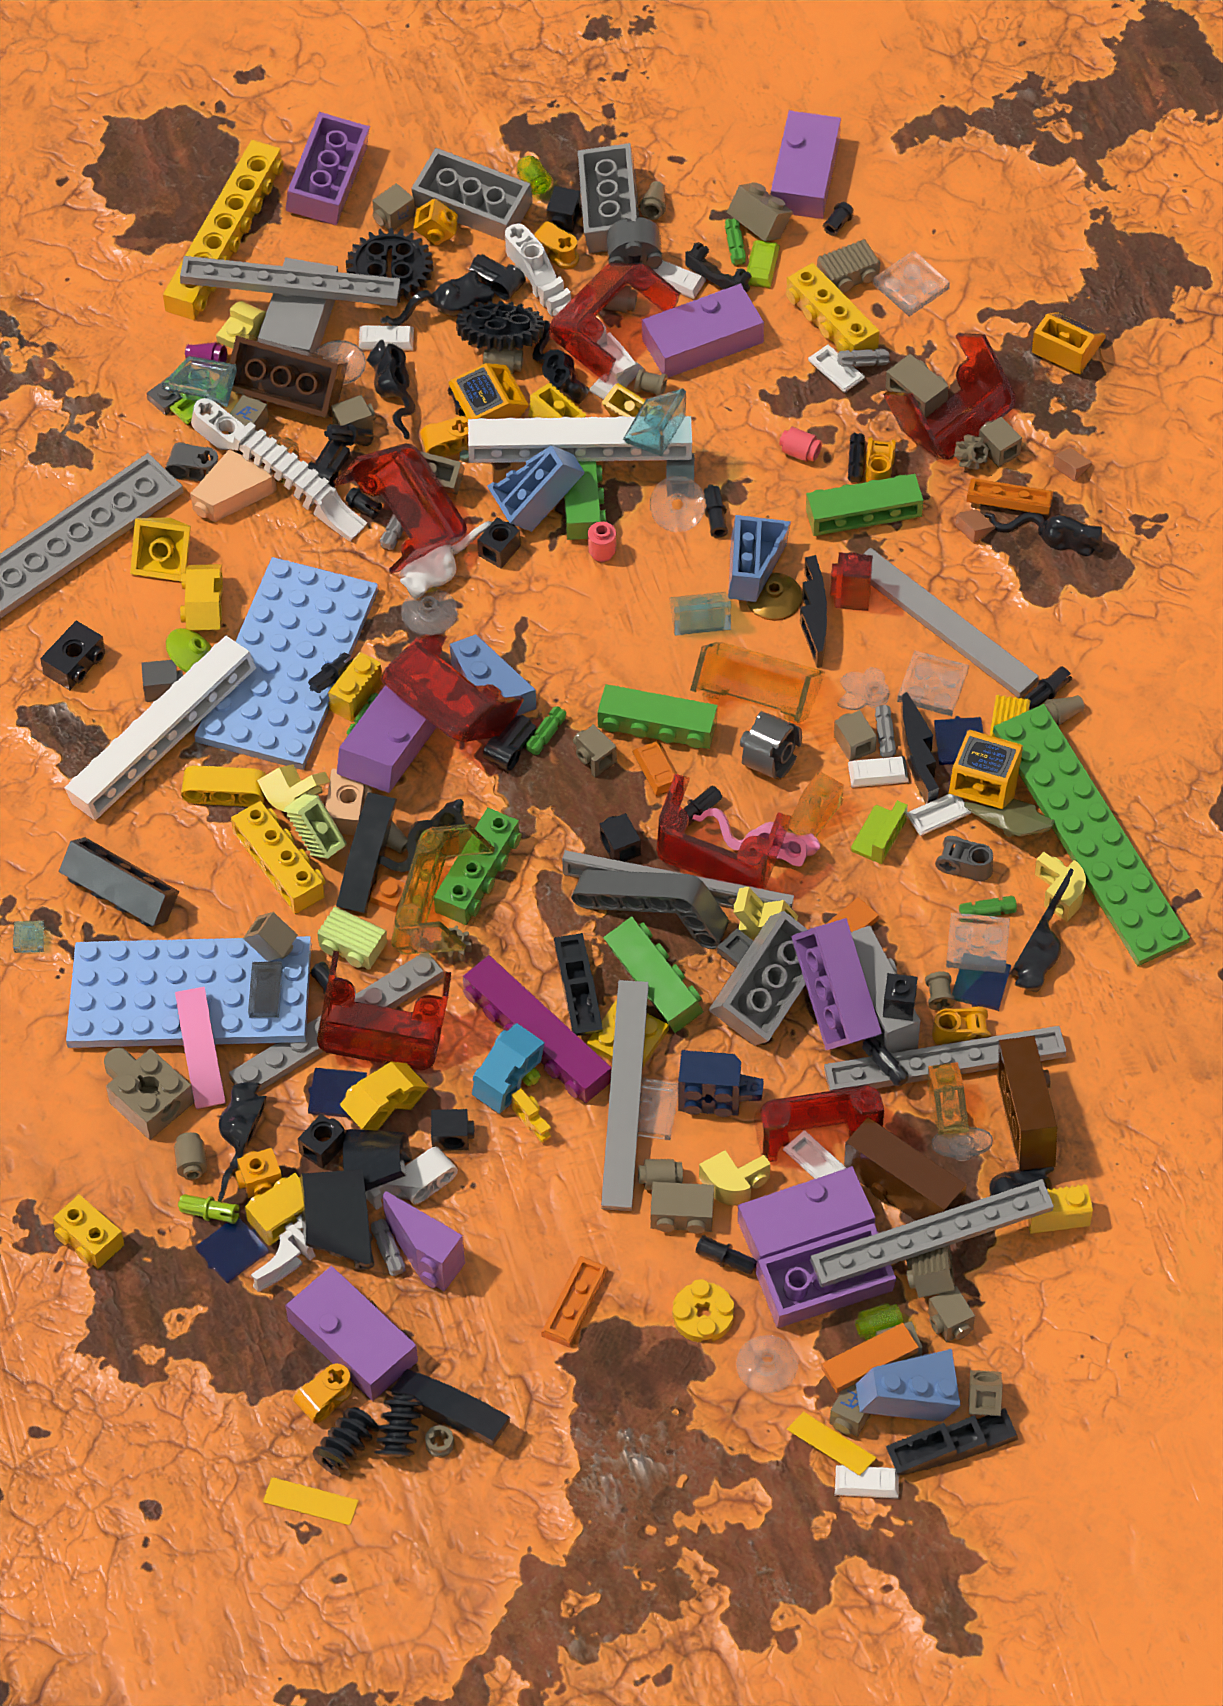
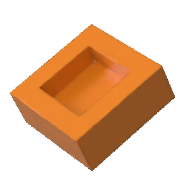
M382 874L370 895V903L397 913L409 892V884Z

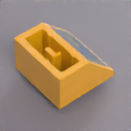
M1059 312L1048 313L1034 331L1032 353L1080 375L1106 338V334Z
M485 363L451 379L448 383L454 393V397L459 402L468 419H519L529 406L507 365Z
M968 730L953 765L948 794L1003 809L1015 798L1024 745Z

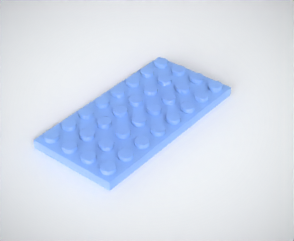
M272 557L235 641L250 651L256 669L201 720L195 734V742L285 766L293 764L295 768L304 770L330 708L328 692L334 685L331 684L321 693H316L309 689L308 681L321 671L324 664L331 663L340 654L348 653L351 657L377 595L378 583ZM350 657L347 658L344 661V663H347L350 660Z
M296 937L292 943L293 949L288 956L271 961H266L243 938L75 942L66 1036L68 1048L184 1045L175 992L204 986L215 1044L306 1042L311 937Z

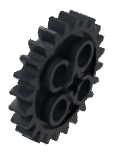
M393 228L389 229L388 234H384L383 230L379 229V235L377 236L369 232L368 240L360 237V245L353 244V252H348V260H346L347 273L387 277L388 250L392 249L391 278L400 279L398 303L401 302L402 296L410 300L411 292L416 294L420 292V287L427 288V280L432 279L431 272L434 270L432 253L429 252L428 244L423 245L422 238L414 240V233L412 232L404 236V229H401L398 234H394Z
M488 301V305L478 303V307L470 305L469 309H462V313H458V318H456L457 335L461 336L462 341L468 340V345L477 344V348L486 346L489 351L493 348H497L498 351H502L503 348L513 351V347H517L522 350L523 345L532 347V342L539 343V339H543L545 321H543V316H539V311H533L532 307L524 308V304L515 306L513 302L504 304L503 301H499L498 304H494Z

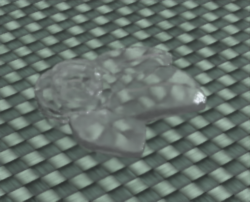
M869 667L864 674L849 672L840 678L841 685L846 691L845 695L837 702L841 708L859 710L866 705L876 708L879 705L884 706L888 702L890 690L888 685L884 683L885 675L880 669Z

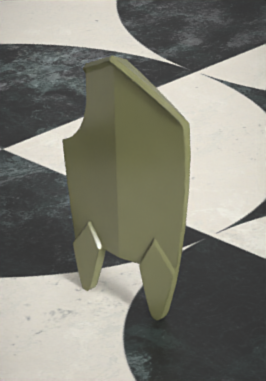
M1013 799L1003 809L970 802L964 803V807L1003 829L1007 837L1047 832L1054 823V819L1051 820L1038 813L1035 805Z

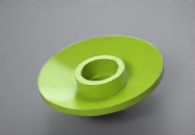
M184 628L173 630L166 639V650L169 657L177 667L186 673L193 664L204 657L212 648L201 635Z

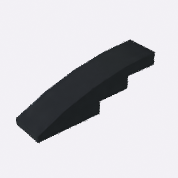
M816 555L805 557L804 574L807 581L803 582L802 600L805 606L800 607V625L816 667L820 668L823 666L826 646L827 601L821 570Z
M908 692L902 694L901 702L904 748L914 782L925 804L938 799L939 787L934 780L936 760L931 753L933 734Z
M368 792L348 856L336 904L337 907L367 913L372 886L376 884L381 857L385 855L397 802L396 798Z
M583 933L555 937L554 946L572 1032L577 1036L603 1032Z
M409 1369L405 1370L391 1390L393 1392L413 1395L424 1402L423 1406L414 1407L413 1410L437 1424L443 1425V1423H446L467 1436L471 1433L492 1446L510 1423V1416L455 1387Z
M1006 1408L1001 1409V1416L986 1415L976 1419L974 1415L947 1427L945 1423H941L887 1445L886 1449L899 1476L931 1469L987 1452L1018 1440V1436Z

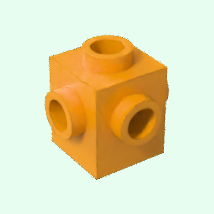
M434 198L417 209L413 230L438 246L455 236L458 214Z
M272 1148L259 1152L251 1151L237 1159L239 1170L235 1171L234 1175L239 1189L245 1188L248 1198L264 1194L282 1178Z

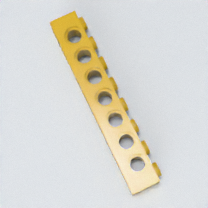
M251 139L185 256L230 261L233 252L236 253L240 247L243 234L248 233L255 213L258 214L260 212L266 194L269 195L271 193L273 181L283 171L284 160L281 157V148ZM182 260L163 293L164 307L166 312L195 321L199 312L204 311L211 291L214 292L217 287L180 283Z

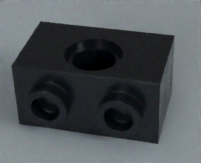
M76 620L40 658L43 674L66 689L71 690L76 683L83 681L87 672L94 664H98L103 659L105 654L103 636Z

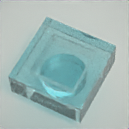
M14 921V953L44 952V921Z

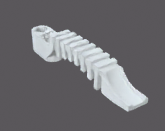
M513 224L507 227L505 230L507 256L531 282L534 296L536 298L540 297V304L543 307H547L549 315L555 317V322L558 325H562L564 333H569L570 340L572 342L576 341L578 349L580 351L584 350V355L587 358H591L592 362L599 361L616 379L620 377L619 375L631 369H636L635 361L610 332L606 333V326L603 323L599 325L596 319L593 321L589 313L585 315V309L582 306L578 309V301L575 298L571 300V291L568 288L564 290L563 279L560 276L556 278L544 247L530 230L522 224Z
M203 398L196 401L191 420L192 427L214 446L221 450H240L243 452V458L247 461L254 455L253 463L258 467L264 462V470L267 473L274 470L276 471L274 478L278 481L282 478L286 479L284 486L288 490L292 486L296 487L293 496L298 500L303 494L306 495L302 505L305 509L308 510L315 503L317 506L313 514L351 542L367 525L365 520L342 501L336 489L328 484L329 481L326 478L321 479L315 469L310 470L305 461L300 462L296 454L287 452V448L283 444L281 446L276 444L277 440L273 437L268 438L266 432L262 429L255 431L256 425L252 422H249L246 426L211 399ZM221 431H228L231 434H223Z
M435 1146L405 1166L406 1176L366 1191V1199L376 1210L383 1206L381 1199L385 1191L399 1199H409L413 1204H419L452 1181L458 1169L441 1149ZM302 1214L297 1217V1223L293 1225L290 1222L285 1226L286 1231L279 1235L280 1245L276 1255L267 1264L251 1274V1277L254 1279L253 1287L258 1292L275 1284L301 1266L302 1261L297 1258L301 1253L308 1260H312L315 1257L313 1248L305 1245L301 1220Z

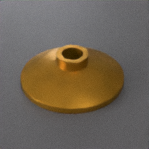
M771 573L757 601L746 602L749 609L760 618L772 621L783 620L795 614L800 608L802 590L799 584L790 576L781 573Z

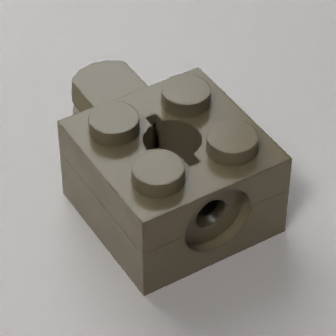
M120 1047L110 1050L105 1055L106 1073L113 1079L106 1085L109 1103L149 1140L195 1103L192 1085L151 1048L137 1060Z

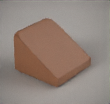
M1072 448L1061 451L1054 456L1053 467L1073 481H1076L1092 465L1090 460Z
M977 509L960 512L956 515L955 526L973 543L995 529V526Z

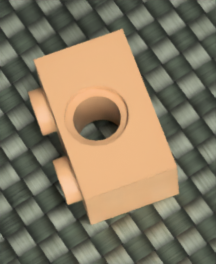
M332 768L325 808L341 834L355 835L368 792L372 793V787L338 775L337 769Z

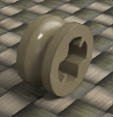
M438 1425L427 1431L425 1441L429 1454L438 1458L449 1455L454 1447L451 1430L446 1426ZM442 1436L444 1446L438 1447L437 1443H435V1437Z

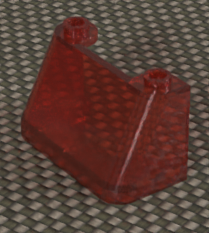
M858 1086L773 1099L761 1104L754 1113V1126L760 1155H765L769 1162L777 1161L779 1149L790 1143L788 1132L846 1123L848 1135L851 1136L867 1117L883 1127L884 1106L879 1091L871 1086Z

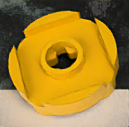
M703 1279L695 1280L691 1285H687L680 1290L673 1301L672 1316L675 1327L683 1337L693 1342H702V1340L712 1339V1341L718 1340L730 1330L733 1324V1299L725 1289L717 1284ZM707 1307L711 1315L698 1317L697 1308Z

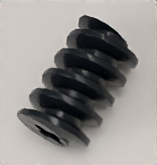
M386 1391L387 1394L394 1398L385 1400L383 1403L384 1406L391 1409V1412L381 1414V1418L388 1421L389 1424L379 1426V1431L386 1434V1437L377 1438L376 1443L383 1446L384 1449L374 1451V1454L401 1459L414 1456L415 1452L407 1448V1445L416 1443L417 1439L410 1436L409 1432L418 1431L419 1426L412 1423L411 1420L421 1418L422 1414L413 1409L417 1406H423L424 1402L413 1395Z
M357 1407L345 1409L343 1417L336 1420V1427L330 1428L328 1437H323L320 1441V1446H316L313 1449L315 1460L325 1470L336 1476H340L339 1467L349 1470L350 1465L345 1460L346 1458L353 1461L358 1458L357 1454L353 1451L354 1448L359 1451L365 1449V1445L360 1440L364 1439L370 1442L373 1439L368 1430L379 1431V1425L374 1419Z

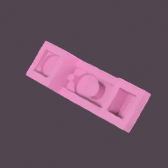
M205 986L175 992L196 1109L226 1104Z

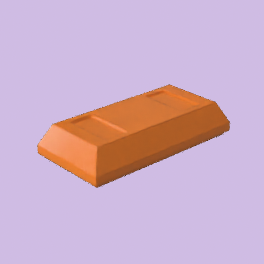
M659 741L632 751L655 796L682 787Z

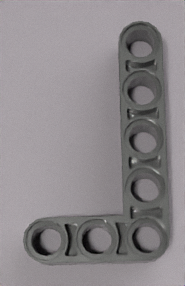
M584 870L571 896L575 904L586 909L676 913L695 941L708 949H717L729 924L728 917L704 882L690 874Z

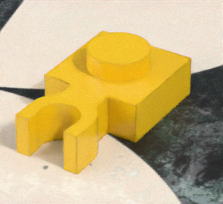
M522 1089L511 1094L512 1109L529 1130L532 1129L541 1143L549 1139L551 1134L548 1131L551 1130V1127L539 1115L540 1106L533 1096L528 1097Z

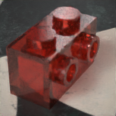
M839 552L838 563H832L830 596L835 597V608L869 611L873 555Z

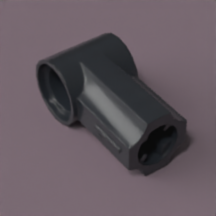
M478 254L473 259L469 268V272L476 270L479 280L491 286L493 292L503 300H509L526 282L524 273L517 266L509 264L505 267L483 254Z
M328 441L317 460L309 462L308 468L310 470L315 469L321 479L326 478L329 481L328 484L335 488L339 471L350 455V448L343 442Z
M516 715L499 737L493 736L488 741L483 751V758L508 772L511 771L520 758L521 750L530 737L534 735L536 726L528 717Z

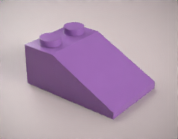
M385 1191L382 1195L384 1215L390 1232L421 1281L431 1288L437 1287L445 1291L465 1264L463 1235Z

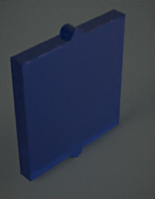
M956 716L955 719L934 720L939 765L955 763L968 730L983 733L981 717L960 718Z
M964 954L952 992L955 1001L972 1004V1007L980 1006L999 1011L1011 965L993 961L990 957L984 959Z
M315 1068L312 1087L308 1088L310 1094L308 1114L351 1118L340 1106V1103L346 1097L345 1094L351 1086L367 1077V1072Z
M239 1217L235 1224L227 1222L195 1246L196 1251L208 1262V1268L214 1269L226 1283L230 1282L269 1252V1249L256 1236V1231L254 1229L250 1230Z

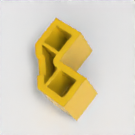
M222 564L188 565L186 573L181 575L182 590H185V605L180 606L181 623L186 622L187 630H220L222 626L221 596L223 594Z
M390 1062L351 1086L347 1090L346 1097L340 1103V1106L361 1129L378 1131L395 1108L411 1110L429 1087L407 1063Z

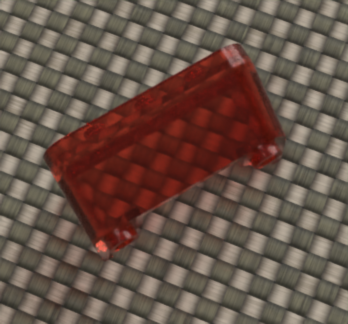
M629 263L607 264L550 323V337L605 383L609 380L617 359L597 343L603 335L604 326L596 316L627 284L640 292L663 312L675 308L681 296V292L647 265Z
M958 333L955 336L967 358L958 366L956 371V380L961 390L928 417H924L913 393L886 391L883 394L902 432L937 459L950 460L954 458L956 442L964 441V435L979 437V430L984 424L990 421L993 422L999 417H1004L1015 405V392L985 334Z
M405 443L356 457L333 481L336 486L356 481L364 494L372 497L382 495L410 538L401 545L402 556L388 569L391 574L400 572L407 564L425 556L440 546L454 544L467 532V526L420 450L412 444Z
M445 634L418 636L383 671L380 677L383 684L443 733L459 742L488 739L493 736L499 737L515 717L524 701L521 695L513 697L502 696L500 689L491 684L475 686L439 657L442 652V646L447 638Z
M675 773L659 816L656 847L658 857L665 863L708 879L765 889L792 816L778 812L768 839L750 836L742 842L737 854L685 834L689 817L680 805L690 778Z
M333 950L317 1035L319 1048L329 1054L383 1064L390 1062L407 1063L412 1069L416 1070L430 1068L436 1059L449 997L452 972H445L441 997L423 995L416 1000L413 1012L354 1002L356 994L354 985L347 979L335 977L339 951Z

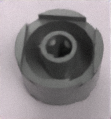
M635 217L636 221L627 222V218L619 220L609 228L607 233L609 268L619 275L630 277L632 281H642L653 269H658L663 261L659 228L654 222L646 218Z
M761 711L757 715L751 730L745 731L740 739V746L743 747L742 764L775 779L776 777L783 778L790 771L797 758L793 752L795 746L801 747L802 729L795 724Z

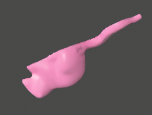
M709 808L701 815H693V819L699 822L703 821L707 816L717 818L724 841L733 850H743L750 844H753L757 852L767 858H780L791 865L802 866L806 856H812L820 849V842L812 833L806 835L789 833L781 829L775 822H766L758 828L751 830L745 839L739 840L732 835L728 819L721 810Z

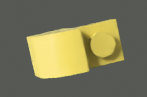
M243 301L235 303L230 308V318L216 334L217 342L233 349L237 335L247 334L258 337L267 312Z
M293 764L279 767L257 780L268 802L281 811H284L286 806L305 793L316 796L323 792L321 787L330 783L326 772L310 775L301 781Z
M1043 852L1036 859L1035 875L1050 885L1045 892L1044 907L1048 908L1070 868L1074 870L1069 885L1054 912L1068 922L1083 903L1086 885L1084 870L1075 860L1066 867L1058 858L1051 857Z
M750 887L739 888L733 913L740 920L738 929L750 939L755 940L771 915L785 911L796 921L798 920V915L784 900L763 903Z
M724 1150L699 1164V1179L702 1184L714 1185V1199L727 1205H739L751 1201V1188L756 1189L763 1186L770 1178V1162L765 1155L737 1168Z

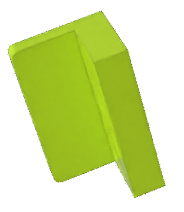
M898 800L892 810L875 805L853 842L851 851L882 864L907 820L908 805Z

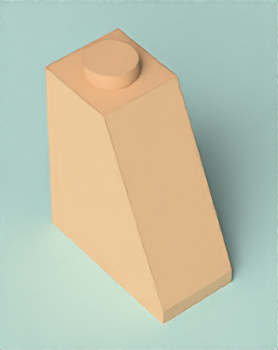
M229 449L190 493L192 508L198 516L217 522L273 494L277 490L276 479L274 478L275 473L272 471L267 473L263 466L260 465L258 467L253 463L254 461H247L243 458V455Z

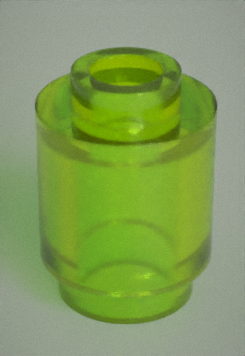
M529 155L518 161L516 168L520 180L530 183L533 195L545 193L551 185L552 178L540 160Z
M888 1303L859 1312V1319L855 1320L859 1336L861 1338L865 1337L866 1340L875 1337L878 1331L903 1323L899 1307L896 1304L889 1305Z

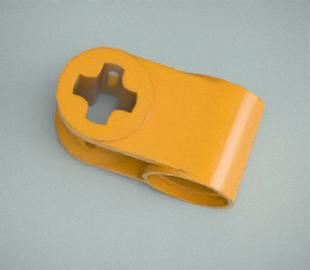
M551 222L543 223L533 234L544 247L550 262L563 269H570L578 264L579 255L575 250L577 248L575 236L563 231Z
M459 416L423 427L420 431V437L425 452L445 458L458 454L463 450L469 451L468 418ZM463 438H465V445H463Z
M873 437L868 438L866 482L891 478L896 440L892 439L891 442L875 441Z
M983 1007L946 1008L937 1012L934 1020L933 1040L938 1045L991 1037V1033L987 1030L986 1025L988 1010ZM942 1026H948L952 1029H944Z
M331 1364L312 1381L302 1386L295 1394L293 1402L314 1424L322 1422L334 1409L352 1395L353 1384L350 1380L349 1370L342 1364Z

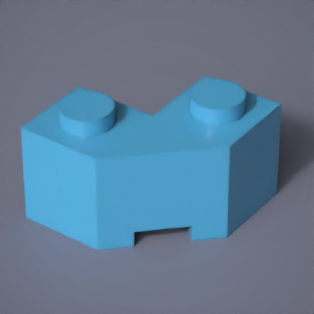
M518 1023L508 1031L503 1030L498 1035L486 1059L473 1075L472 1095L500 1114L512 1103L511 1094L520 1089L522 1078L541 1062L545 1042Z

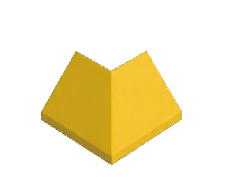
M136 518L130 574L181 581V575L186 573L191 526L173 518Z

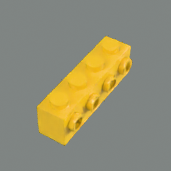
M813 262L787 277L786 296L788 300L802 310L805 318L808 321H812L819 328L821 334L825 338H829L836 345L839 352L848 350L849 352L852 350L873 351L879 347L880 330Z
M259 801L231 817L234 835L294 914L325 898L323 885L326 882L323 875L318 869H312L305 851L296 848L291 833L288 829L280 827L278 824L279 820L271 808L267 809Z

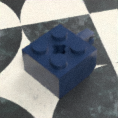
M681 1050L678 1080V1111L691 1115L708 1113L720 1117L738 1116L740 1102L762 1101L763 1079L742 1075L741 1060L735 1054Z

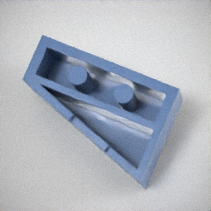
M551 445L527 460L524 467L517 471L511 470L506 474L507 477L498 483L492 482L487 487L509 523L532 532L585 472L574 454Z
M735 515L731 536L728 599L757 601L787 545L791 521Z
M476 634L450 643L451 664L483 728L536 709V690Z
M952 1349L873 1367L856 1383L860 1413L943 1422L961 1406Z

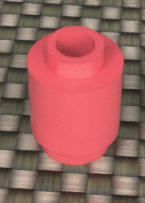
M791 427L789 431L784 430L779 445L782 446V452L806 462L809 460L814 462L821 451L822 441L818 440L816 435Z
M607 522L594 523L588 530V551L599 562L610 560L616 552V530Z

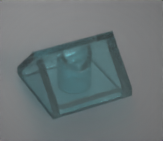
M188 356L161 384L162 389L179 398L194 401L207 398L220 406L228 407L237 367L234 364Z
M682 388L646 399L623 440L630 445L663 456L685 418L686 391Z
M726 592L669 597L674 635L731 630V601Z

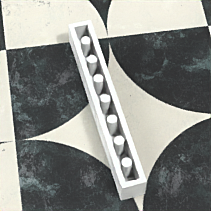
M691 416L468 419L469 463L526 462L551 445L574 454L577 461L692 460Z
M225 636L215 644L204 657L193 664L187 673L174 682L170 689L158 700L154 701L138 719H135L119 737L115 738L102 753L92 759L85 769L71 779L69 784L64 787L71 803L96 821L256 669L250 651L228 636Z

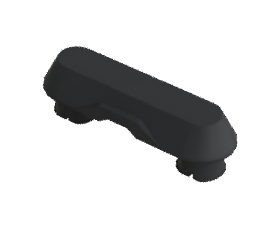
M694 243L691 251L685 253V265L722 289L741 284L745 292L750 290L748 283L752 278L751 273L739 268L736 269L737 271L734 276L723 274L718 270L717 266L705 259L709 249L707 246H703L702 243Z

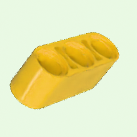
M189 766L184 769L181 798L188 803L250 807L259 801L264 803L265 795L257 780L264 777L266 773L253 768Z

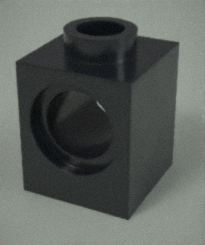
M555 186L546 209L547 222L553 223L563 231L573 232L581 210V191Z
M497 517L477 540L478 556L502 568L521 546L520 530L515 525Z
M626 813L619 816H611L604 822L599 823L600 840L610 859L625 862L641 855V839Z
M887 973L883 1017L913 1021L918 977Z
M468 1109L431 1110L432 1147H439L441 1151L469 1150V1139L475 1138L474 1120L468 1121Z
M320 1114L299 1136V1153L321 1169H324L343 1148L344 1127L336 1119H328L323 1114ZM322 1137L330 1138L327 1141H318Z

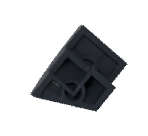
M346 1130L343 1143V1169L363 1170L365 1192L406 1176L404 1164L412 1161L408 1135L405 1132Z
M363 1170L302 1173L300 1182L304 1209L301 1220L305 1245L317 1250H326L331 1255L339 1258L342 1256L360 1262L361 1266L370 1267L369 1224Z

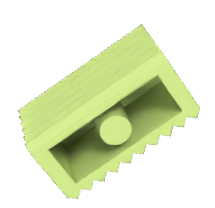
M305 793L284 808V812H287V817H290V822H293V826L296 827L295 831L299 832L298 836H302L301 841H305L304 845L308 846L307 850L310 851V855L329 858L346 846L345 839L318 795Z
M333 907L330 915L327 916V919L317 933L319 946L325 953L331 956L340 955L352 966L358 968L362 966L367 970L371 969L388 943L387 931L337 907Z

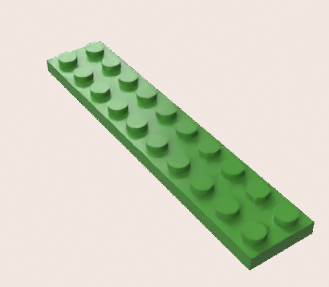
M1042 704L995 725L993 733L997 738L1024 745L1019 766L1021 779L1044 816L1051 820L1054 819L1052 829L1071 860H1075L1083 868L1086 884L1136 965L1140 966L1189 943L1190 937L1046 706Z

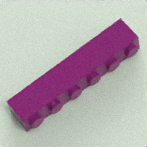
M490 955L463 975V993L471 1003H477L483 1008L484 1014L490 1021H497L503 1027V1030L506 1031L518 1023L545 1042L541 1063L553 1079L558 1078L564 1084L567 1092L572 1097H578L586 1104L611 1083V1067Z

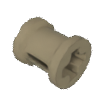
M640 368L636 376L634 391L639 393L642 390L654 393L658 398H662L667 386L668 375L664 373L657 375L646 372L644 368Z
M938 971L929 974L925 978V983L929 987L931 997L928 1000L929 1008L933 1010L949 1009L955 1004V998L951 995L950 990L952 977L948 972Z

